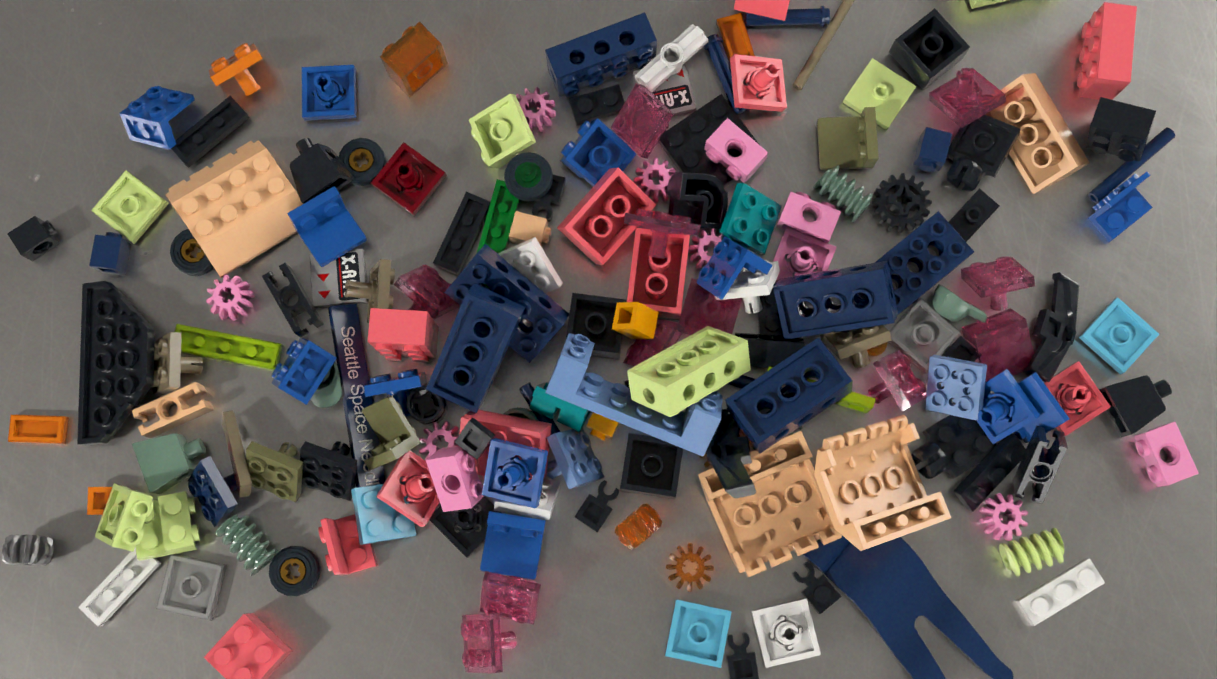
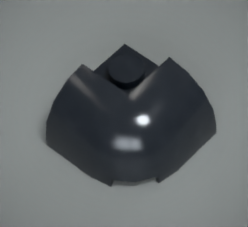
M676 172L673 174L666 194L670 195L667 223L671 225H696L699 228L721 229L728 207V192L725 191L721 181L716 176L706 173Z

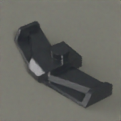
M1060 272L1053 273L1052 275L1054 287L1051 311L1049 309L1039 311L1032 335L1041 339L1042 342L1028 366L1022 371L1028 376L1036 372L1044 382L1051 381L1069 347L1073 344L1076 335L1080 284Z
M726 408L722 409L721 421L706 450L707 460L713 466L725 492L733 498L756 494L755 486L744 467L745 464L752 463L747 435L739 437L740 427Z

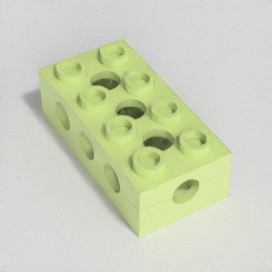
M706 326L627 370L631 400L668 417L679 414L680 411L699 402L700 399L712 392L718 391L722 386L738 379L741 375L751 370L748 340Z

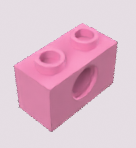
M728 118L706 140L704 149L710 160L714 163L720 162L727 168L726 172L731 178L736 181L740 179L743 183H746L766 161L768 155L764 148ZM729 149H737L741 155L739 157H732L727 151Z
M790 192L776 228L785 231L787 227L828 243L841 211L836 210V207L828 202L818 203L813 201L805 193ZM803 213H812L816 221H806L803 218Z
M1176 422L1164 424L1134 436L1137 441L1135 443L1136 449L1140 456L1144 457L1148 466V476L1157 487L1168 486L1199 474ZM1161 449L1167 453L1166 462L1160 458Z
M460 446L438 449L426 459L443 512L473 508L484 497L482 495L483 484L478 478L474 458Z

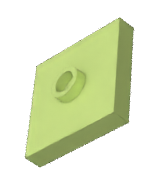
M872 58L842 103L860 114L864 107H875L876 124L887 131L915 90L916 85Z
M125 170L91 211L135 244L169 203Z

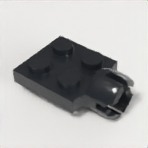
M970 109L948 149L947 158L953 161L947 172L948 182L956 188L959 187L961 182H964L965 185L962 190L971 192L976 189L981 178L985 175L995 178L1018 138L1020 128Z
M948 415L922 432L926 442L914 450L911 456L915 466L920 462L928 461L929 464L918 470L926 479H932L945 471L954 479L980 463L997 444H992L976 420Z

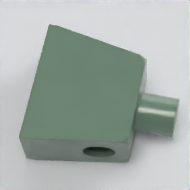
M178 433L132 444L148 490L154 494H161L189 477L196 468L193 458L206 453L205 445L200 438L187 443L184 435Z

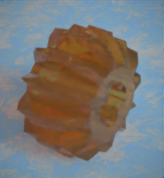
M642 504L616 526L615 533L619 541L629 550L635 549L661 527L662 520L654 508L649 504Z
M692 543L687 545V554H685L681 546H678L676 549L681 557L678 558L672 553L668 556L676 562V565H666L667 570L675 569L676 571L668 579L672 581L679 577L680 580L676 584L678 589L683 586L684 581H687V592H692V582H695L698 589H702L703 584L699 579L702 578L707 582L711 580L710 576L704 574V570H714L712 565L704 566V562L710 560L711 555H705L703 558L699 557L704 549L701 546L693 554ZM688 560L690 563L695 562L697 564V568L694 569L696 571L694 575H691L689 572H683L682 567L686 566L683 564L684 561Z

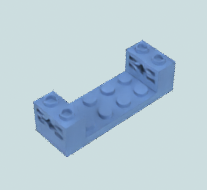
M568 334L545 393L704 456L721 421L723 395L719 394L718 391L712 392L700 399L699 402L687 407L685 412L680 411L679 414L668 417L631 400V393L627 386L606 381L596 373H586L585 371L595 343L591 342L584 335Z

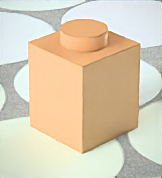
M516 211L509 239L512 244L518 245L536 237L543 248L544 243H549L552 228H548L546 218Z

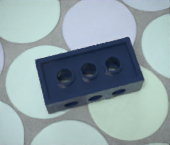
M644 12L546 49L548 71L558 96L562 97L565 95L570 97L585 87H597L609 78H621L627 75L630 70L636 68L643 69L656 57L657 39Z
M938 211L875 263L888 261L891 280L896 286L894 295L899 315L963 263L974 251ZM928 248L933 249L937 256L930 254ZM907 264L914 266L916 273L911 272ZM858 293L862 299H869L865 293Z
M487 244L477 252L444 292L461 306L467 291L475 283L526 307L509 346L529 363L561 329L569 317V313Z
M888 261L781 278L773 286L784 339L895 323L898 316ZM857 293H865L869 299H861ZM830 297L838 298L841 304L834 303ZM804 301L810 302L814 308L807 307Z
M474 283L463 299L426 390L477 413L485 401L526 307Z
M818 337L725 399L727 411L760 454L851 393L853 380ZM809 378H816L818 381L808 382L806 380ZM787 393H792L795 395L792 398L783 397V395ZM762 409L772 410L768 414L760 413Z

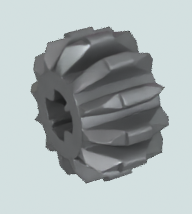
M10 535L5 538V543L3 544V561L11 565L45 566L51 562L54 551L53 539L38 535Z

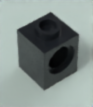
M33 216L7 233L20 255L31 261H34L60 244L55 237L57 231L48 220L44 222L36 216Z

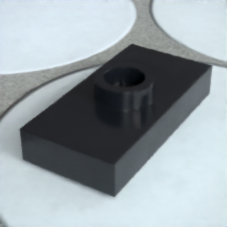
M979 188L950 219L949 223L967 242L1000 205Z

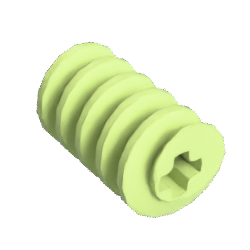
M1052 528L1050 532L1044 530L1040 532V536L1036 533L1031 534L1029 539L1021 537L1019 542L1011 540L1008 542V546L1004 543L999 545L1000 556L1005 567L1008 570H1012L1017 577L1020 576V567H1023L1027 573H1031L1032 563L1038 570H1041L1042 560L1049 567L1053 566L1052 557H1055L1060 564L1064 562V544L1056 528Z

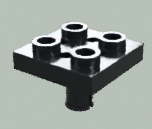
M305 441L300 448V461L303 462L302 484L308 488L329 493L335 498L351 501V490L355 488L357 460L347 456L350 452L349 446L343 443L342 447L338 449L341 441H336L332 449L329 450Z
M486 496L477 503L481 505L480 512L474 510V508L479 510V506L458 510V512H455V510L443 512L440 505L429 519L466 558L485 541L489 511L502 513L494 511V504ZM476 524L481 525V530L479 532H475L480 528L479 526H476Z

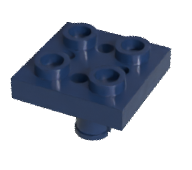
M211 456L200 460L188 479V488L190 493L197 497L201 503L202 513L206 520L211 521L213 526L216 527L223 524L238 505L231 493L237 490L234 473L227 477H222Z

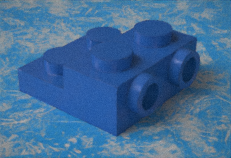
M597 118L591 122L586 120L577 131L580 136L575 142L569 141L561 150L564 156L560 161L579 178L583 177L594 187L609 169L619 167L624 171L637 153Z

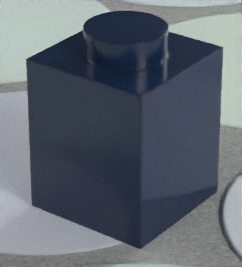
M926 127L920 135L913 165L920 166V169L927 172L939 171L946 162L952 133Z
M106 232L105 236L95 235L89 266L99 272L126 275L131 244L122 238L123 235L118 233Z

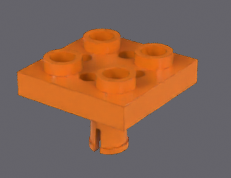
M244 43L233 50L235 55L228 59L223 56L211 63L212 68L209 70V74L216 86L234 76L246 96L260 89V86L247 69L263 59L254 43L249 46L247 43Z

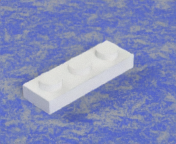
M135 547L134 552L131 551L78 608L98 627L103 626L156 570L161 562L157 558L139 561Z
M1085 558L1016 600L1030 625L1035 626L1105 582L1090 558Z

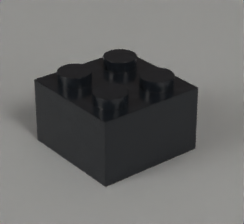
M934 8L895 39L889 53L919 87L924 90L961 61L970 46Z
M1100 97L1090 125L1086 148L1091 149V151L1103 155L1108 153L1118 156L1119 159L1131 162L1135 160L1140 162L1156 110Z
M572 293L566 339L569 333L584 335L591 342L595 343L591 355L620 359L623 334L613 330L612 325L617 303L627 302V300Z
M629 433L620 491L675 499L683 448L656 437Z

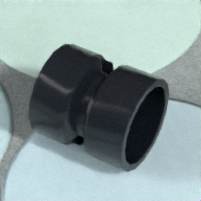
M423 385L411 391L406 405L408 412L414 419L424 425L431 426L433 422L439 423L444 419L448 406L445 398L426 390L427 386Z

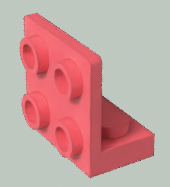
M355 514L336 520L329 518L320 520L322 526L318 528L319 536L322 543H326L329 553L325 555L326 564L329 571H333L334 575H349L378 566L372 543L364 545L359 543Z

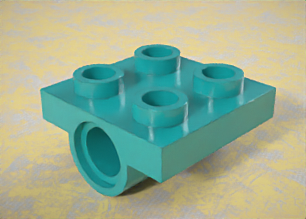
M737 183L719 233L758 255H765L782 205L745 183Z
M549 382L537 385L533 392V399L529 409L553 419L558 408H560L561 411L557 422L580 432L591 411L545 393Z

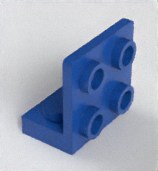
M160 86L149 88L144 95L129 103L128 107L119 113L129 139L170 150L176 145V141L168 121L195 101L193 94L166 89Z
M1145 172L1140 177L1135 173L1092 207L1095 213L1088 217V219L1108 242L1116 238L1153 208L1135 188L1150 176L1148 172Z
M335 186L287 213L295 230L321 267L367 241L365 234L346 209L341 195Z
M724 236L722 241L715 246L713 255L707 265L700 270L696 283L722 300L743 267L754 274L758 269L767 275L773 265Z
M300 338L299 341L294 340L286 351V354L289 355L284 364L279 363L276 366L271 377L274 378L272 381L273 385L307 405L337 357L313 342Z
M489 511L480 570L482 572L531 580L536 579L546 520Z

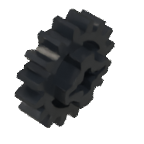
M901 173L898 180L894 175H890L888 182L882 180L879 184L881 189L876 188L873 193L877 198L873 199L871 205L878 206L873 214L874 216H882L879 221L880 224L889 223L888 230L898 226L899 233H902L905 226H907L909 231H912L915 228V223L920 226L924 222L923 217H927L930 214V211L926 209L932 204L931 200L926 199L930 191H923L921 189L924 185L923 181L918 184L914 183V175L909 180L905 179L904 173ZM896 188L894 194L885 196L889 190ZM918 210L913 217L908 218L909 211L914 212Z

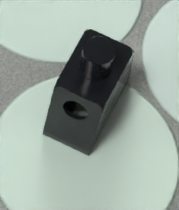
M310 138L301 139L296 143L300 156L290 162L289 167L302 203L308 202L334 186L339 191L354 179L351 172L330 147L319 143L313 145Z
M1148 375L1099 389L1111 406L1107 409V412L1121 437L1136 433L1166 410L1162 398L1172 394V389L1166 380L1163 379L1153 384Z

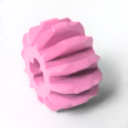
M538 87L535 88L534 93H530V90L526 88L524 90L525 96L517 94L516 97L531 131H533L534 127H537L538 131L542 132V124L550 127L552 125L550 118L556 117V111L553 110L555 101L549 100L550 96L547 91L540 95ZM535 107V110L538 112L532 113L530 109Z
M658 158L653 159V165H650L645 160L643 168H636L635 173L637 177L633 178V182L649 198L653 197L655 204H658L659 197L665 202L668 201L669 197L666 194L667 186L671 176L676 173L675 168L667 169L669 163L667 160L662 165H659ZM652 178H658L659 184L654 185Z
M714 228L711 229L710 235H707L705 230H701V238L698 236L692 237L691 241L694 245H689L688 252L692 253L689 257V262L698 261L695 267L697 271L707 265L712 257L707 255L708 247L715 248L725 236L723 234H720L719 237L715 236L716 229Z
M224 275L222 283L217 279L214 280L216 288L207 289V292L213 295L206 299L209 305H213L210 311L215 315L219 314V318L222 320L230 317L231 320L237 321L238 313L242 316H247L244 308L253 307V303L248 301V299L254 297V293L248 290L250 284L247 281L242 282L241 278L237 275L232 279L230 276ZM228 295H230V296H233V295H234V298H233L232 301L229 300V299H228V301L226 300L227 297H228Z
M444 421L442 429H440L439 424L433 422V432L428 428L423 430L428 435V438L422 437L419 440L427 446L419 449V453H429L425 461L440 449L436 446L438 440L442 442L441 438H444V441L448 443L447 448L459 446L455 443L459 436H455L459 431L457 426L449 430L450 423Z
M1001 493L995 494L994 500L991 498L985 500L987 507L979 509V512L986 515V518L979 519V523L988 524L984 532L986 534L993 532L995 540H1000L1003 536L1006 541H1010L1013 535H1022L1019 527H1027L1028 525L1026 521L1021 519V516L1028 515V511L1019 510L1023 502L1018 500L1013 503L1014 498L1012 494H1007L1005 498ZM1006 512L1004 516H1008V520L1001 522L1003 518L999 519V513Z

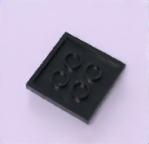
M722 94L657 137L658 143L680 172L706 173L716 176L724 188L735 180L726 172L727 168L720 162L714 163L708 158L706 150H704L706 140L728 118L757 142ZM729 149L727 151L732 157H739L741 155L737 149Z

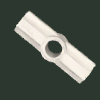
M692 24L672 43L665 44L661 48L660 53L635 75L639 86L645 92L651 94L671 75L680 72L682 65L708 43V38L705 36L704 31ZM667 56H675L678 60L668 62L665 58Z

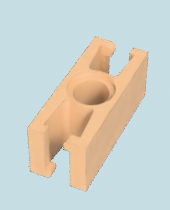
M194 382L131 410L134 418L142 420L143 423L149 421L147 416L155 413L160 418L158 422L148 427H145L144 424L138 426L141 436L153 438L213 411V406L209 400H201L198 405L190 408L186 403L188 399L199 393L202 395L207 393L205 387ZM173 404H177V413L170 417L169 408Z

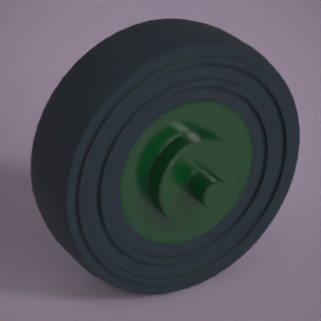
M525 152L516 155L509 161L505 169L504 179L507 189L514 197L523 201H535L545 196L551 188L553 173L550 164L545 158L536 153Z

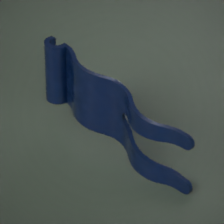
M844 536L826 545H823L819 539L817 540L819 548L802 554L803 557L815 564L818 570L828 577L863 612L879 636L913 679H946L914 626L915 620L919 616H925L979 669L992 679H1013L1011 669L996 657L970 622L944 593L920 557L901 537L862 551L856 548Z

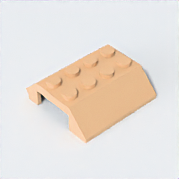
M259 140L255 143L250 141L236 149V154L229 153L213 162V167L209 168L206 166L189 176V181L182 180L168 189L169 192L165 194L220 278L297 233L287 213L303 203L274 158Z
M905 415L887 419V422L881 421L868 425L865 428L861 427L843 433V435L839 434L823 439L822 448L817 450L814 476L834 529L860 551L951 518L941 491L929 496L926 494L907 445L920 437L914 423L908 424V419Z
M802 431L781 439L760 454L757 450L751 452L752 463L745 464L744 467L755 486L756 494L733 498L725 492L714 468L698 474L707 503L727 550L739 573L745 571L748 578L767 570L765 562H769L770 566L774 567L793 559L790 553L793 550L797 556L819 548L817 544L819 539L823 545L842 538V535L834 529L815 479V470L810 461V458L813 456Z

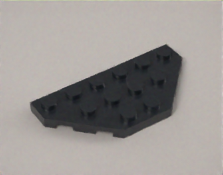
M107 281L82 284L77 445L107 444L132 413L131 410L136 408L154 385L155 330L111 282Z

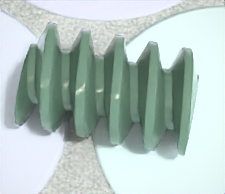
M837 165L832 169L830 168L817 181L813 189L822 186L819 193L821 196L830 192L827 201L831 203L838 199L836 209L839 210L846 206L844 215L847 217L854 213L852 219L854 223L871 204L870 201L873 194L869 193L863 197L864 187L861 186L855 190L856 180L853 179L847 183L848 173L845 172L839 176L840 166Z
M238 514L227 519L217 529L215 534L219 537L224 536L222 539L224 545L231 544L229 548L231 553L239 552L237 560L239 562L245 561V570L253 569L251 572L252 576L268 565L278 550L275 548L267 551L270 540L260 543L259 540L264 533L253 534L252 532L256 524L253 523L246 526L245 523L249 516L245 515L239 518Z

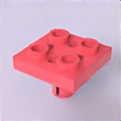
M734 54L730 58L735 108L783 112L787 108L782 59Z
M1079 361L1053 376L1050 382H1044L1070 418L1065 423L1056 427L1058 431L1064 432L1065 436L1111 407ZM1079 408V409L1077 410V412H1078V413L1081 412V413H1080L1079 415L1076 414L1074 409Z
M411 450L399 458L376 496L420 527L426 526L440 502L426 461ZM401 477H402V480H401V481H402V482H405V484H401V483H400V478H401ZM405 496L408 497V498H406V501L409 502V504H406V503L404 502V497H405Z

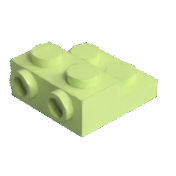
M510 93L468 119L472 127L471 134L482 150L481 157L489 167L501 168L518 155L520 151L536 142L518 99L514 94Z
M114 483L95 537L112 547L134 552L135 546L140 544L143 537L142 527L144 521L152 512L153 496Z
M184 491L157 496V500H152V512L144 521L142 527L143 537L140 544L136 545V554L139 561L197 550L196 541H200L198 524L193 525L192 514H196L194 497L189 498L188 493Z

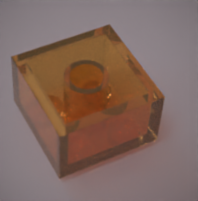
M420 21L415 26L408 27L402 37L396 43L389 44L380 56L388 76L409 98L448 64L442 44Z

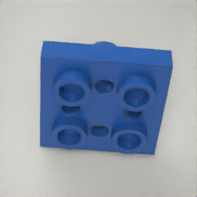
M354 65L302 67V118L304 121L357 118L356 68ZM330 103H332L333 107L331 109H328L327 106L331 107Z
M417 369L401 371L396 378H391V374L374 376L370 378L371 383L364 385L365 397L384 393L392 395L401 405L404 416H410L411 414L408 412L406 405V391L426 384L425 372L418 373Z
M1008 369L985 382L983 410L979 411V420L977 422L992 444L1041 416Z
M497 438L490 441L482 495L537 508L541 497L548 451Z

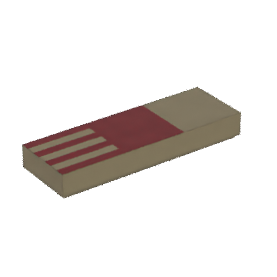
M233 410L223 412V431L239 498L246 497L251 494L252 482L235 412Z

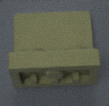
M864 107L861 115L856 117L818 118L817 132L821 170H829L837 165L840 166V169H867L874 167L879 159L875 107Z
M392 395L362 409V413L381 442L380 445L371 450L372 456L364 460L369 470L398 459L421 443L417 437L416 430L404 416L401 405Z

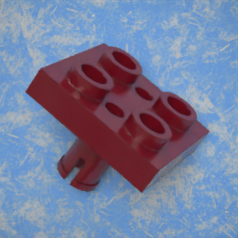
M403 142L371 184L415 216L447 175L446 172ZM421 185H423V189H422V190L419 191V190L416 189V187H418V189H420V188H421ZM401 187L405 188L403 193H398V190L402 191Z

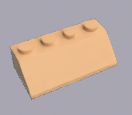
M1036 73L1021 75L980 104L987 116L1020 128V134L1009 155L1033 194L1063 180L1090 163Z

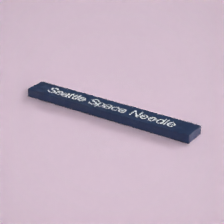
M357 304L330 306L328 312L342 386V400L351 456L357 460L356 488L384 484L386 480L383 465L369 470L364 460L372 456L371 450L380 444L379 438L362 413V409L373 404L372 396L365 397L364 385L369 384V376Z

